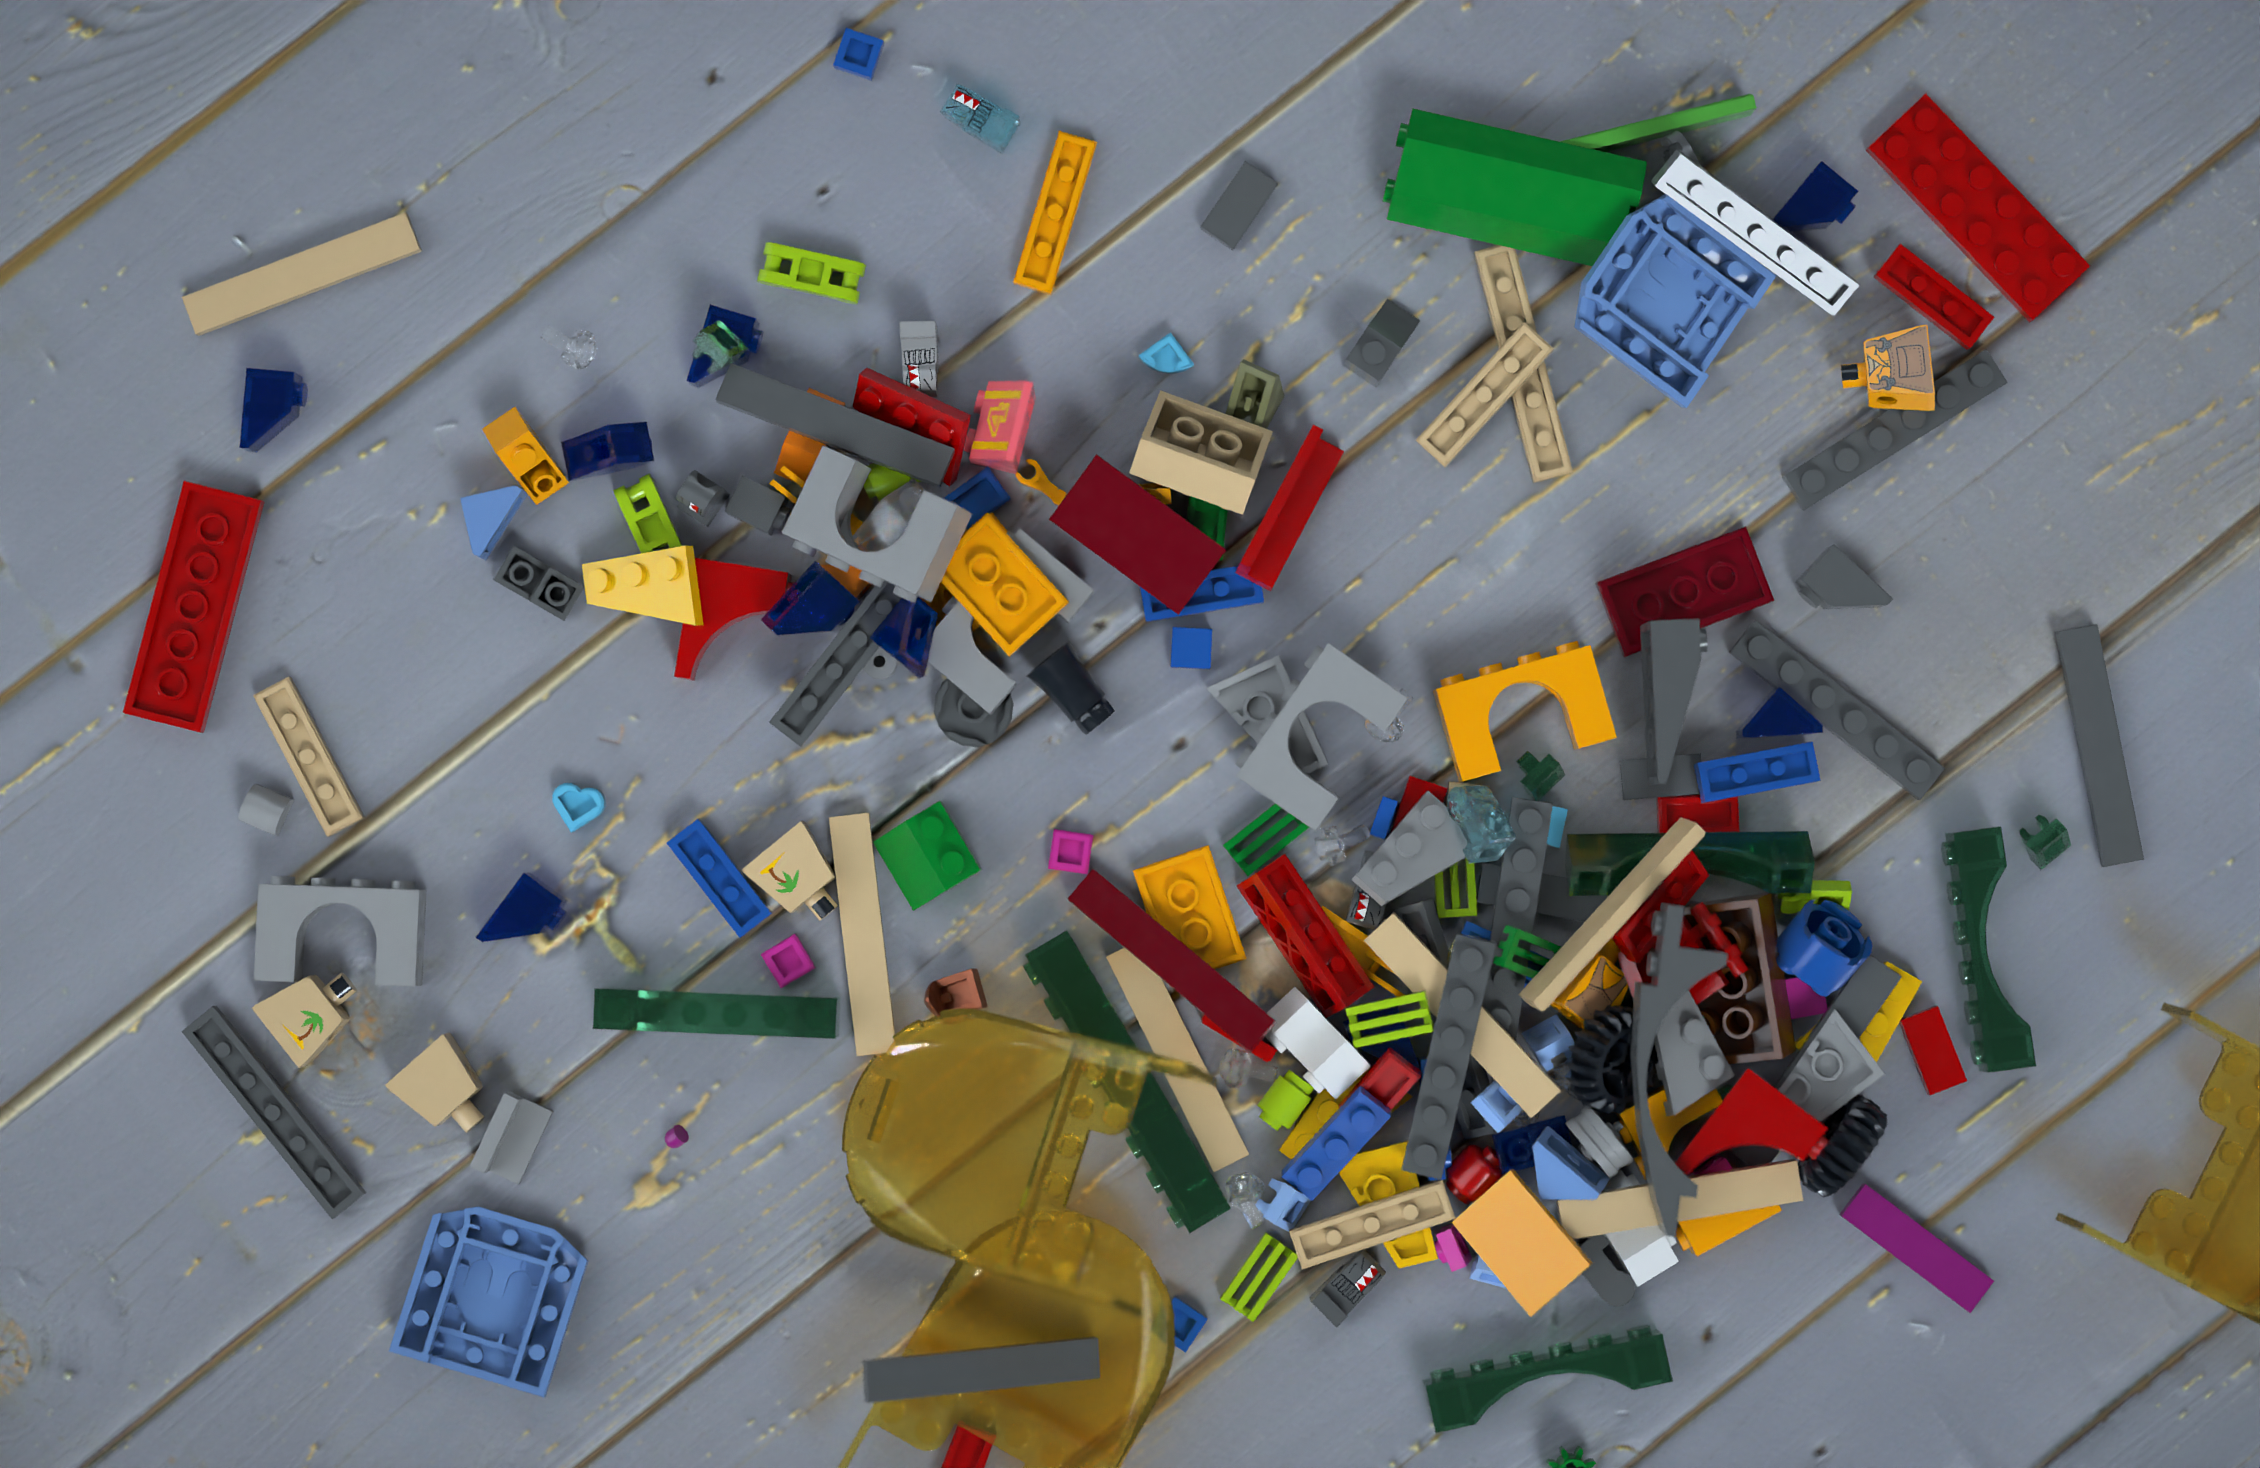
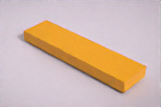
M1063 131L1058 132L1013 284L1052 295L1097 147L1096 141Z

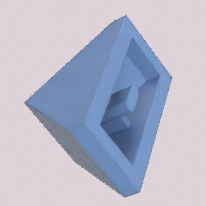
M514 485L460 498L473 554L485 561L487 560L528 495L524 490Z
M1549 1126L1543 1130L1533 1145L1540 1200H1595L1610 1179Z

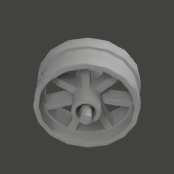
M1585 1106L1580 1110L1581 1113L1575 1118L1571 1117L1565 1124L1581 1143L1578 1146L1581 1151L1580 1153L1590 1162L1595 1160L1608 1177L1613 1179L1619 1174L1618 1171L1624 1166L1627 1167L1635 1161L1618 1140L1621 1138L1618 1131L1624 1126L1619 1121L1613 1126L1609 1121L1605 1124L1593 1109Z

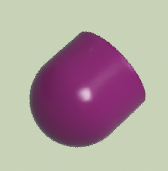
M675 1125L666 1132L664 1140L668 1147L679 1148L689 1140V1136L681 1125Z

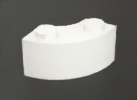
M1296 987L1290 990L1267 1012L1277 1023L1265 1037L1280 1053L1288 1049L1305 1066L1308 1071L1303 1077L1318 1093L1326 1089L1337 1099L1370 1067L1369 1063Z
M1620 1169L1618 1171L1619 1174L1613 1179H1609L1603 1191L1640 1185V1183L1633 1174L1626 1177ZM1659 1225L1603 1234L1610 1242V1247L1637 1287L1679 1262L1671 1246L1677 1243L1675 1238L1667 1236L1660 1230Z

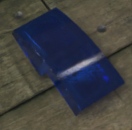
M1565 1115L1546 1118L1492 1134L1501 1174H1507L1513 1169L1518 1171L1535 1166L1533 1145L1547 1126L1572 1146L1569 1130L1565 1124Z

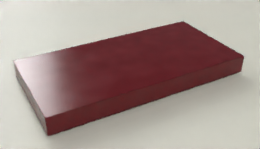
M1097 454L1049 518L1051 522L1178 615L1226 551L1224 547Z
M1746 526L1595 583L1623 657L1641 651L1640 626L1649 621L1699 619L1700 628H1704L1774 601Z

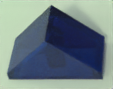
M917 597L915 603L902 598L869 638L916 677H924L938 613L919 597Z
M1778 687L1774 688L1736 730V739L1823 733V725L1782 688Z

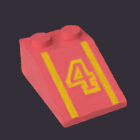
M988 381L986 391L979 389L974 413L980 414L977 428H969L964 446V451L970 453V463L984 467L988 466L989 468L1012 474L1018 471L1036 400L1033 382Z

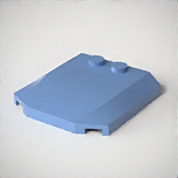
M1664 194L1625 217L1581 282L1574 328L1677 405L1687 408L1709 375L1705 371L1747 309H1754L1776 275L1667 194Z
M478 1206L448 1213L433 1214L389 1352L546 1398L589 1261L557 1230Z

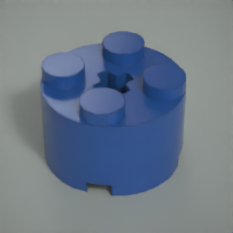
M1814 899L1809 900L1778 936L1777 949L1779 955L1776 958V962L1785 973L1794 974L1800 980L1810 985L1818 995L1826 997L1832 991L1841 989L1870 956L1872 941L1869 935L1864 940L1859 931L1862 924L1850 911L1828 900H1824L1821 904H1814Z

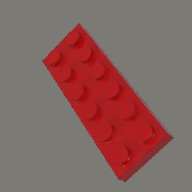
M1926 93L1865 150L2028 322L2033 321L2090 267L2082 256Z
M183 481L123 713L204 733L264 501Z

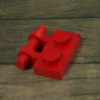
M1704 902L1689 910L1698 922L1695 927L1692 928L1686 917L1683 916L1680 946L1707 949L1700 940L1706 935L1716 950L1728 954L1726 965L1735 978L1749 970L1740 957L1743 954L1736 943L1734 945L1731 944L1719 926L1722 924L1716 913H1710ZM1722 968L1707 975L1689 989L1696 1005L1730 983L1721 971Z

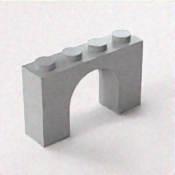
M822 446L782 534L794 539L792 547L814 557L818 550L828 555L825 562L840 570L848 572L850 565L861 570L859 578L881 588L884 581L894 585L895 588L892 593L913 603H915L917 597L931 602L972 514L954 503L923 491L904 533L894 544L880 551H861L852 537L850 519L854 505L871 469L853 458Z
M1021 528L1015 535L1008 531V536L1069 601L1057 613L1069 624L1094 594V590ZM953 596L942 609L947 615L936 627L930 623L917 638L916 642L921 646L916 652L992 715L1017 684L978 650L972 634L973 617Z
M1330 643L1324 649L1317 645L1304 664L1310 669L1301 682L1294 678L1281 699L1287 702L1278 715L1273 712L1268 715L1258 732L1264 735L1255 748L1248 745L1235 763V765L1241 768L1236 775L1238 778L1314 831L1318 830L1340 797L1311 778L1296 764L1290 749V735L1296 719L1303 711L1317 703L1339 702L1352 708L1386 732L1409 699Z
M271 876L270 884H258L254 981L298 982L303 979L304 940L309 923L322 909L336 903H343L363 912L375 930L377 944L375 985L422 986L427 890L415 889L416 881H391V888H375V880L351 879V887L335 886V878L311 877V885H295V877Z

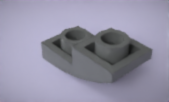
M512 546L493 578L497 583L563 621L567 618L584 589L583 585L515 546Z

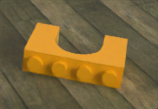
M1574 641L1555 647L1557 654L1541 658L1539 651L1518 657V666L1503 670L1502 663L1500 662L1479 668L1480 676L1465 680L1462 673L1440 680L1442 687L1433 690V694L1459 782L1501 771L1489 729V712L1498 694L1513 684H1536L1554 695L1562 708L1574 750L1617 738L1591 645L1580 648L1579 642Z
M1664 1085L1647 1093L1651 1120L1667 1154L1670 1143L1680 1128L1721 1104L1723 1100L1716 1088L1671 1116H1666L1664 1102L1667 1101ZM1632 1106L1624 1108L1621 1114L1616 1113L1619 1122L1624 1126L1618 1133L1621 1135L1625 1145L1630 1142L1633 1144L1639 1155L1634 1158V1163L1643 1179L1646 1180L1635 1124V1109ZM1780 1205L1679 1221L1677 1222L1675 1239L1682 1251L1689 1249L1692 1254L1699 1256L1782 1211Z

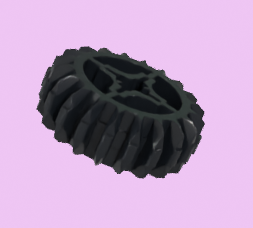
M1607 1005L1603 1011L1595 1010L1593 1019H1584V1029L1581 1032H1575L1577 1037L1575 1044L1568 1046L1572 1054L1564 1063L1570 1068L1565 1076L1571 1083L1569 1091L1574 1093L1577 1100L1581 1101L1583 1105L1600 1113L1621 1114L1624 1108L1634 1106L1631 1066L1633 1008L1629 1006ZM1653 1042L1647 1066L1646 1088L1654 1087L1651 1080L1654 1074L1657 1073L1656 1065L1659 1060L1655 1042Z
M1858 1094L1829 1115L1828 1119L1823 1123L1828 1128L1824 1135L1829 1140L1828 1144L1815 1160L1808 1156L1804 1162L1800 1160L1798 1162L1800 1180L1806 1188L1825 1198L1837 1193L1850 1178L1854 1177L1855 1173L1862 1168L1867 1158L1871 1156L1872 1151L1878 1145L1879 1139L1884 1135V1129L1887 1127V1114L1880 1110V1106L1871 1099H1866Z

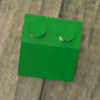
M938 801L873 842L913 911L982 871L942 801Z

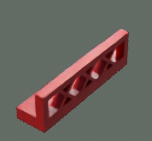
M1314 424L1235 572L1270 592L1344 453L1343 450L1320 439L1323 429Z
M1286 854L1278 857L1236 885L1325 1018L1347 1008L1375 987ZM1253 884L1256 886V888L1258 889V891L1260 892V894L1262 895V897H1263L1264 899L1261 898V896L1259 895V893L1257 892V890L1255 889V887L1253 886ZM1324 990H1326V992L1328 993V995L1330 996V998L1332 999V1001L1334 1002V1004L1331 1002V1000L1329 999V997L1327 996V994L1325 993Z

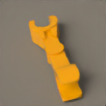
M1026 459L1025 461L1036 469V474L1032 479H1025L1016 472L1015 475L1019 483L1044 493L1056 506H1059L1067 495L1066 492L1049 481L1038 462L1033 459Z

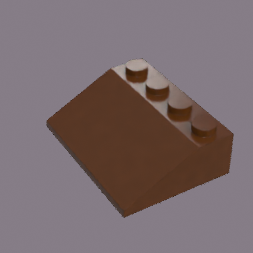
M1762 893L1704 902L1710 913H1716L1722 924L1719 926L1731 944L1734 945L1736 943L1743 954L1740 957L1749 970L1735 978L1727 965L1723 967L1721 971L1730 983L1697 1004L1702 1016L1706 1017L1704 1020L1728 1064L1784 1059L1796 1051L1784 971L1780 969L1776 962V958L1779 955L1777 949L1778 932L1772 894ZM1699 903L1684 906L1683 916L1686 917L1692 928L1698 922L1689 910ZM1706 935L1700 939L1707 949L1716 950ZM1652 946L1651 949L1648 951V953H1649L1650 951L1655 952V949L1653 948V946Z

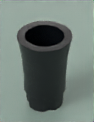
M1070 641L1057 649L1026 675L1052 699L1071 722L1075 720V723L1085 735L1115 712L1111 704L1103 698L1105 693L1082 664Z

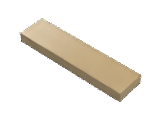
M1524 322L1422 432L1416 441L1446 468L1554 351V348Z
M287 677L254 694V699L326 836L330 837L364 819L365 817L292 678Z
M1437 1180L1290 1229L1289 1232L1301 1268L1305 1269L1453 1220L1455 1215L1443 1180Z

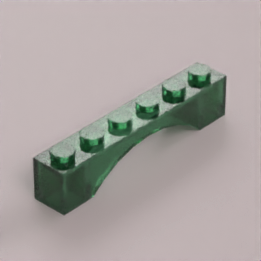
M1997 826L1945 833L1946 842L1941 843V853L1944 865H1950L1952 878L1951 882H1947V895L1950 905L1956 906L1958 921L1953 922V936L1956 945H1961L1963 961H1959L1958 970L1962 985H1967L1969 1001L1964 1002V1012L1968 1025H1973L1975 1041L1970 1042L1973 1064H1979V1071L1987 1073L2036 1066L2031 1027L2014 1011L2003 996L1992 973L1987 953L1986 923L1989 904L1997 882L2007 867L2002 828Z
M1808 831L1706 832L1705 836L1692 849L1710 875L1732 878L1758 887L1770 894L1811 893L1815 861ZM1666 833L1567 834L1565 870L1569 896H1609Z
M599 987L595 988L593 1029L836 1039L839 1037L841 997Z
M1642 1325L1627 1329L1628 1336L1612 1339L1610 1333L1600 1334L1587 1338L1588 1344L1572 1347V1342H1564L1548 1347L1549 1353L1533 1356L1532 1351H1522L1509 1355L1510 1361L1494 1364L1493 1359H1486L1470 1363V1370L1454 1373V1368L1430 1372V1379L1422 1380L1432 1427L1435 1433L1475 1425L1487 1409L1506 1393L1526 1382L1548 1375L1565 1373L1596 1375L1616 1381L1632 1390L1673 1382L1663 1334L1657 1329L1651 1330L1650 1325Z

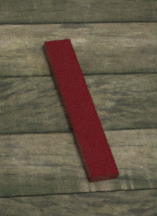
M1092 869L1067 898L1070 903L1249 1053L1256 1048L1277 1023L1096 870Z

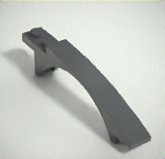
M1661 902L1660 911H1654L1651 928L1652 935H1657L1655 952H1649L1646 966L1647 976H1652L1651 983L1635 981L1631 1066L1635 1124L1650 1197L1660 1230L1667 1236L1675 1237L1680 1196L1697 1198L1698 1185L1689 1179L1672 1161L1656 1134L1647 1102V1066L1655 1036L1670 1009L1695 983L1725 967L1728 954L1720 950L1680 946L1684 907L1678 904Z

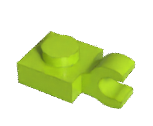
M1810 880L1809 889H1804L1792 882L1779 883L1778 899H1781L1780 911L1782 913H1797L1809 900L1814 899V904H1821L1824 900H1828L1841 905L1848 911L1850 908L1852 896L1850 881Z

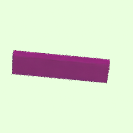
M1862 1183L1839 1214L1969 1313L1973 1311L1994 1282V1280L1865 1183Z

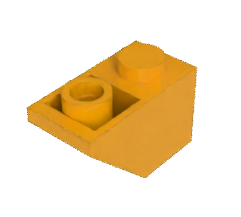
M513 407L482 428L495 453L536 505L569 483L537 434L516 407Z

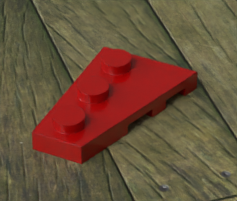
M865 368L858 377L853 408L865 415L954 448L955 453L943 480L950 487L958 477L971 415L872 369Z

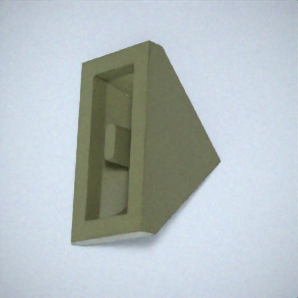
M1243 359L1238 368L1225 414L1267 429L1284 398L1279 375Z

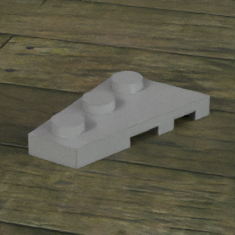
M1280 655L1206 689L1258 744L1264 736L1258 730L1271 712L1278 715L1287 703L1281 697L1291 684V680ZM1303 711L1292 727L1290 749L1299 768L1306 774H1309L1329 764L1305 711Z
M1427 791L1351 880L1379 905L1383 906L1425 880L1453 866L1458 861L1481 850L1488 843L1478 834H1470L1471 830L1467 824L1465 825L1469 833L1464 834V832L1467 833L1464 824H1460L1459 822L1461 821L1451 814L1452 811L1432 793Z
M1687 990L1670 1009L1654 1039L1659 1064L1656 1065L1659 1080L1663 1079L1667 1101L1664 1102L1666 1116L1677 1114L1735 1076L1689 990Z
M1835 1009L1778 1091L1821 1122L1885 1075V1073Z

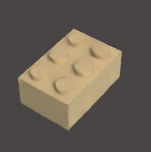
M1160 390L1140 439L1129 474L1243 515L1273 431Z

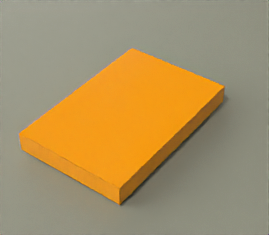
M988 513L962 535L941 580V583L1009 657L1069 603Z
M1209 845L1133 870L1147 914L1214 970L1247 959Z
M1514 1169L1505 1174L1451 1222L1530 1317L1535 1315L1593 1264Z

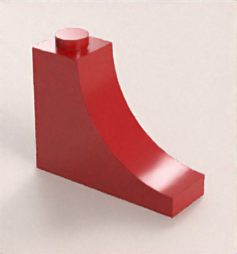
M695 558L704 626L682 624L674 677L695 681L696 672L705 651L718 635L733 624L757 615H786L787 606H794L796 597L793 594L797 591V583L791 582L792 575L789 572Z
M1748 1068L1675 1164L1685 1175L1689 1176L1701 1163L1711 1156L1740 1146H1765L1786 1152L1801 1162H1804L1808 1156L1815 1160L1829 1142L1824 1137L1828 1128Z

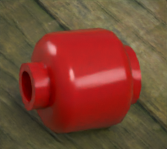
M1469 1145L1452 1161V1166L1446 1169L1448 1177L1446 1185L1464 1204L1474 1203L1505 1175L1501 1168L1505 1161L1496 1150L1488 1145L1484 1149L1476 1145Z

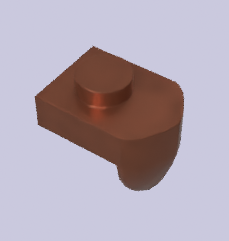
M971 968L935 980L928 985L925 991L924 1003L931 1013L941 1019H953L988 1007L978 969Z

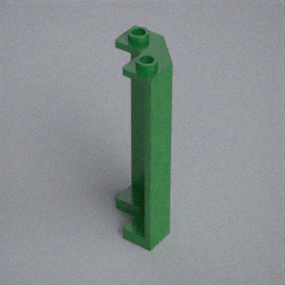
M1412 108L1409 124H1400L1395 145L1396 147L1403 148L1396 179H1387L1382 202L1390 203L1386 220L1593 266L1625 217L1633 213L1636 207L1639 206L1647 162Z

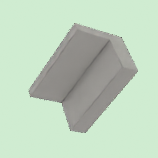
M514 1092L504 1093L470 1167L482 1173L490 1171L519 1185L554 1111Z

